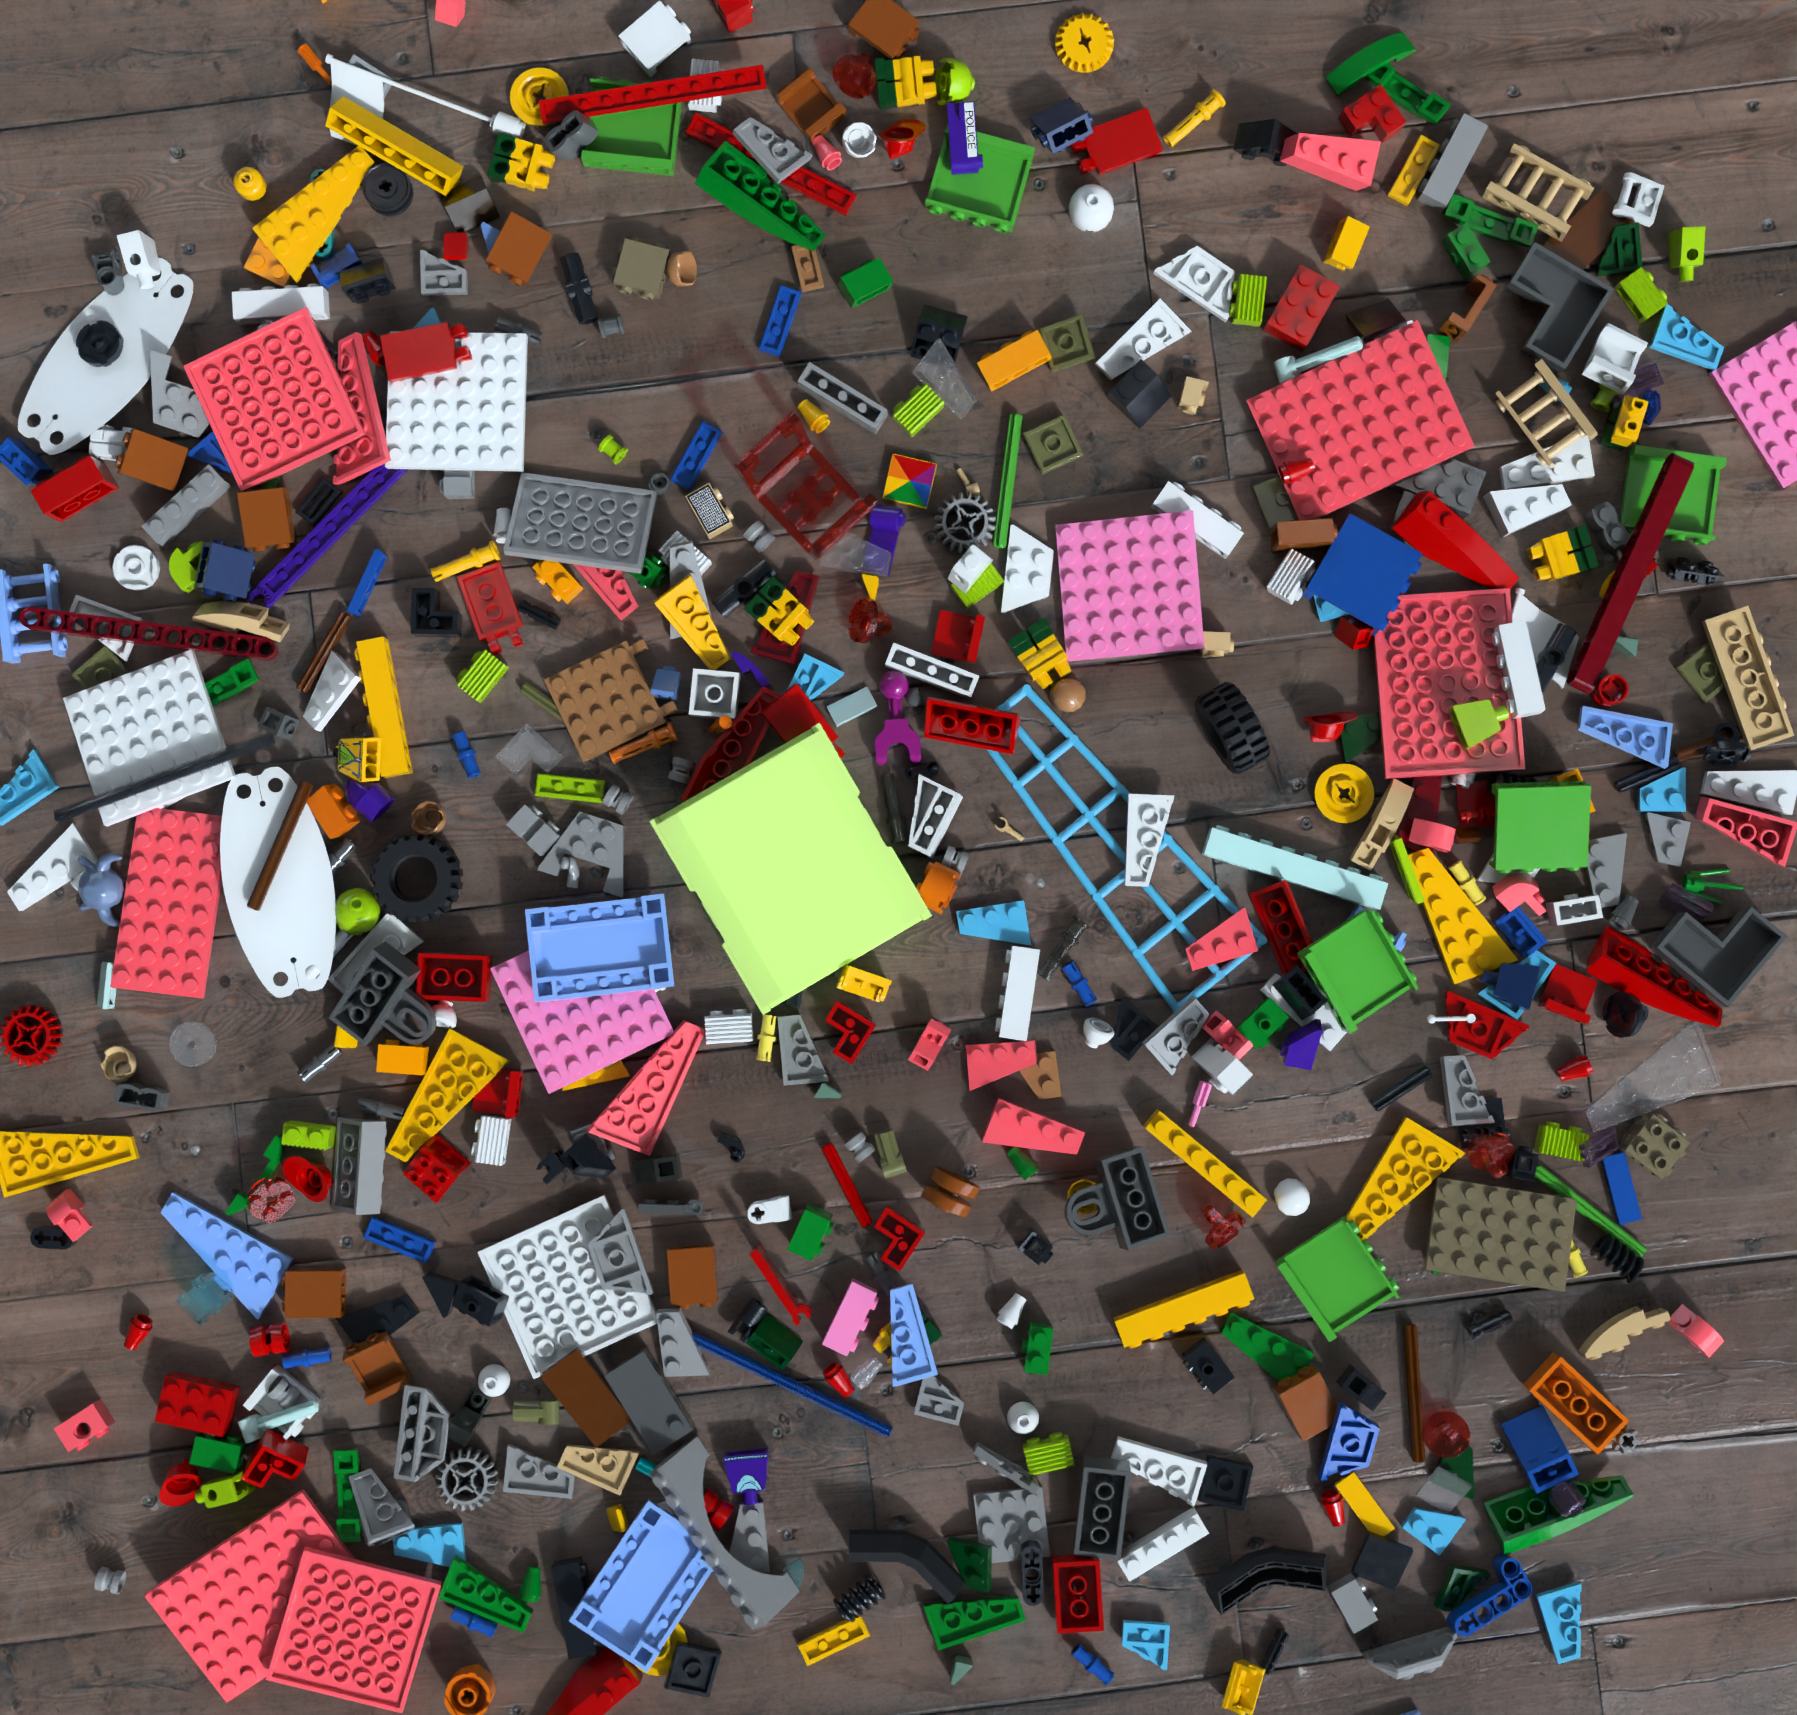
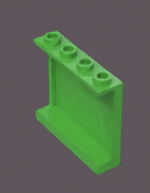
M606 77L590 78L591 92L639 84L633 83L628 79L611 81ZM682 102L588 117L594 122L599 133L590 144L585 146V150H582L581 160L584 167L674 176Z
M947 123L928 197L925 201V209H929L928 211L935 215H941L942 213L950 215L952 219L957 221H963V219L972 221V224L978 227H985V225L994 227V230L1000 233L1012 232L1034 157L1035 147L976 131L978 154H982L983 168H979V173L951 175L949 129Z
M1635 445L1630 448L1619 522L1626 528L1628 535L1632 534L1665 459L1668 455L1674 453L1693 462L1694 469L1665 531L1664 537H1671L1670 540L1674 542L1692 540L1695 545H1707V543L1715 540L1716 535H1712L1720 471L1726 467L1727 458Z
M1585 781L1492 784V793L1496 796L1494 857L1493 861H1489L1491 867L1499 873H1510L1511 870L1519 869L1521 872H1533L1534 869L1553 872L1557 868L1578 871L1580 867H1588L1590 784Z
M1366 908L1297 953L1316 987L1328 1000L1326 1004L1342 1031L1350 1034L1358 1029L1356 1024L1410 988L1414 990L1419 989L1415 983L1417 981L1415 974L1410 969H1407L1404 964L1406 961L1404 955L1399 950H1396L1393 945V936L1389 931H1385L1381 924L1383 923L1382 917L1377 911Z
M1343 1216L1275 1260L1278 1269L1329 1342L1337 1338L1336 1332L1391 1297L1400 1298L1397 1292L1400 1287L1392 1276L1390 1278L1384 1273L1386 1270L1385 1265L1379 1257L1377 1259L1371 1254L1373 1251L1372 1246L1366 1238L1362 1240L1357 1233L1360 1232L1357 1224L1354 1220L1348 1221L1346 1216Z

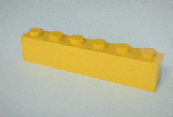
M344 96L330 107L325 125L329 129L444 196H447L458 185L463 165Z
M385 637L357 641V648L354 649L357 662L360 661V682L364 684L366 692L363 693V701L365 706L369 708L370 715H367V723L369 728L373 730L374 737H382L381 777L389 778L413 773L389 640Z
M1156 1109L1143 1125L1147 1131L1252 1218L1267 1201L1265 1197L1160 1110Z
M1239 1270L1113 1317L1124 1348L1129 1346V1349L1142 1345L1141 1341L1150 1338L1151 1341L1160 1339L1164 1336L1163 1333L1170 1330L1173 1333L1181 1331L1189 1323H1203L1207 1320L1206 1317L1213 1314L1221 1316L1228 1313V1309L1232 1307H1246L1250 1305L1251 1300H1254V1296L1245 1273Z

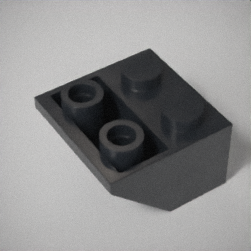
M383 257L339 271L342 291L353 303H365L369 301L370 297L376 295L386 296L391 293V290L396 289L388 263Z
M924 304L919 316L910 357L954 369L968 316Z

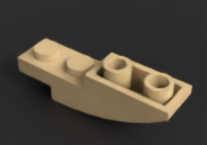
M218 601L202 604L192 617V621L227 633L237 634L241 629L277 642H281L288 632L290 622L268 616L269 608L235 601Z
M1395 778L1392 779L1371 815L1372 820L1350 857L1352 862L1370 871L1372 870L1381 853H1385L1403 818L1414 790L1413 787Z
M1636 1306L1625 1310L1598 1327L1578 1350L1579 1354L1586 1359L1595 1360L1602 1357V1353L1608 1351L1612 1353L1619 1352L1624 1349V1346L1630 1344L1627 1335L1636 1336L1642 1334L1643 1329L1649 1327L1651 1329L1663 1327L1665 1325L1664 1322L1671 1320L1669 1313L1662 1308L1644 1313L1642 1309Z

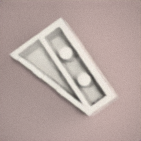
M1562 484L1490 491L1483 496L1502 538L1571 506V502Z
M919 774L908 846L933 859L963 797L959 793Z
M1210 1038L1192 1058L1211 1077L1209 1082L1217 1090L1224 1094L1226 1092L1234 1094L1253 1074L1227 1050L1223 1051V1047Z

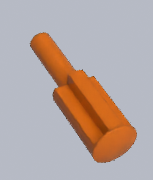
M308 44L300 46L297 53L300 54L313 71H317L328 85H332V78L322 67L323 63Z
M724 715L716 719L715 723L707 728V732L713 733L716 731V733H721L732 726L731 718Z

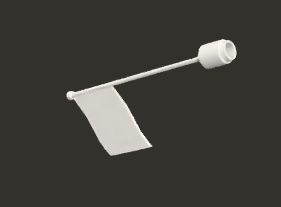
M331 54L326 56L325 62L331 64L332 92L330 107L344 96L383 119V82L488 121L490 122V128H493V134L498 135L499 132L518 139L523 137L526 124L521 122L519 118L501 111L490 118L337 60ZM330 129L331 136L359 146Z
M1516 588L1515 594L1517 595L1512 608V621L1526 620L1536 664L1538 654L1544 650L1557 624L1562 622L1541 611L1524 597V589ZM1577 634L1565 654L1564 662L1557 668L1552 678L1561 689L1564 688L1579 639ZM1548 653V660L1551 663H1554V655L1552 653ZM1476 773L1451 775V784L1454 786L1459 784L1462 785V788L1469 789L1470 784H1473Z

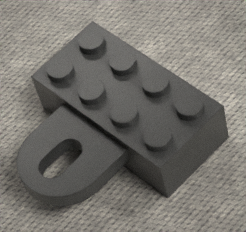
M1449 458L1385 487L1402 494L1393 515V525L1417 493L1422 491L1432 492L1460 518H1466L1471 513L1486 471Z
M386 941L371 950L329 1019L364 1046L378 1038L384 1027L406 1043L419 1044L432 1036L437 1023L432 1007L409 989L422 969ZM406 1012L412 1014L422 1023V1030L417 1029L407 1021L405 1017Z
M1132 1146L1093 1159L1100 1182L1076 1190L1069 1196L1065 1204V1218L1068 1225L1074 1231L1084 1235H1094L1114 1228L1119 1247L1122 1249L1130 1250L1171 1236L1144 1146ZM1091 1203L1097 1206L1098 1211L1095 1216L1083 1220L1077 1218L1076 1212L1078 1208Z

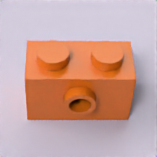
M336 784L322 786L307 800L311 812L330 839L342 837L361 821L357 816L356 810L344 797L343 790Z

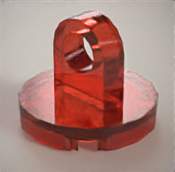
M862 53L860 56L849 54L842 56L836 62L833 68V78L835 83L836 81L840 85L839 89L850 97L861 99L873 92L877 84V75L871 66L872 56L866 53Z
M863 598V600L859 599L851 610L849 622L852 625L848 629V633L852 641L865 644L872 636L882 637L887 635L891 631L893 623L886 613L878 611L877 604L873 599ZM885 621L882 627L876 628L879 622Z
M1494 1133V1135L1488 1136V1134H1484L1476 1138L1469 1145L1468 1158L1475 1168L1488 1170L1498 1179L1508 1173L1506 1164L1513 1158L1515 1149L1512 1140L1507 1135Z
M1210 1204L1201 1210L1206 1220L1213 1227L1205 1239V1242L1212 1250H1215V1246L1222 1248L1230 1243L1238 1235L1239 1231L1237 1229L1240 1225L1242 1228L1245 1226L1246 1219L1239 1211H1234L1222 1217Z
M1437 1412L1429 1417L1424 1425V1443L1429 1451L1439 1458H1456L1469 1445V1427L1464 1419L1454 1412Z

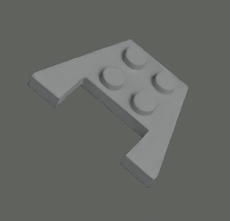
M151 350L153 423L200 438L210 423L194 389L166 380L172 356Z
M579 811L539 865L538 870L559 876L561 860L566 854L608 867L610 870L603 891L623 898L624 826Z

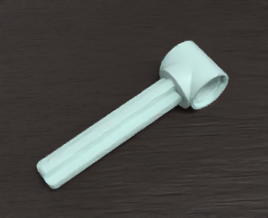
M1360 337L1351 338L1299 359L1288 356L1276 360L1273 364L1279 384L1301 375L1303 371L1361 350L1363 344Z
M309 1400L264 1417L256 1413L239 1420L238 1425L245 1443L260 1439L267 1429H272L317 1413L319 1403L315 1400Z

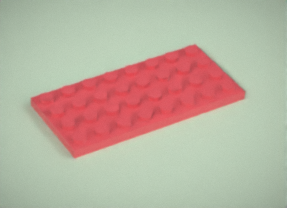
M155 808L136 816L111 988L204 999L222 883L220 860L222 816Z

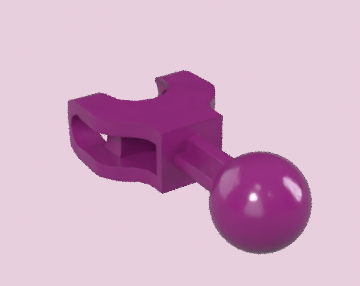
M895 670L885 673L879 683L881 693L888 698L889 720H885L883 731L875 739V754L878 766L886 763L888 748L895 743H902L908 748L910 760L913 763H920L921 760L920 737L915 731L910 729L908 718L903 719L902 697L908 691V680L903 673Z

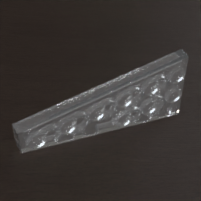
M1691 1021L1583 1110L1591 1132L1600 1131L1722 1084L1699 1022Z

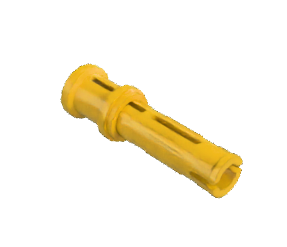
M1212 89L1207 98L1195 104V110L1163 136L1165 143L1170 148H1173L1203 120H1209L1211 114L1219 107L1223 108L1226 105L1222 95L1217 90Z
M493 540L489 541V544L478 549L472 548L467 555L431 568L430 571L432 576L435 577V582L474 566L481 568L484 563L494 559L497 561L501 560L495 542Z

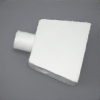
M140 230L117 235L127 272L138 279L141 289L154 287L152 276L160 274L155 240Z
M972 544L952 568L948 580L966 593L993 559L976 545Z

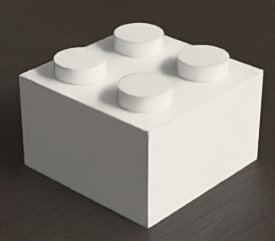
M693 668L689 715L691 717L718 719L726 715L734 721L738 712L740 673Z

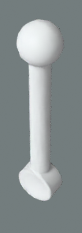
M1431 1014L1427 1017V1021L1431 1024L1435 1021H1467L1468 1023H1473L1476 1020L1473 1014L1435 1017Z

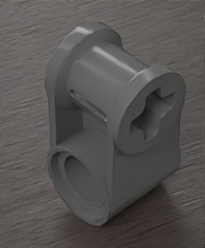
M112 248L110 252L101 254L97 252L92 253L97 282L109 295L120 294L124 289L122 262L117 249Z

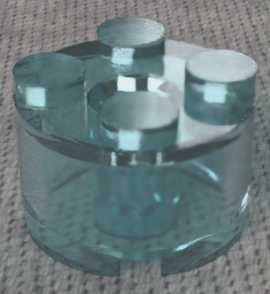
M210 1271L206 1275L200 1274L192 1282L194 1286L189 1292L185 1291L177 1299V1302L194 1321L202 1326L210 1321L207 1318L208 1316L213 1314L216 1316L232 1299L233 1296L231 1294L235 1291L215 1272Z

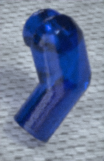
M1647 390L1643 395V399L1649 402L1643 423L1651 425L1661 411V399L1657 391Z

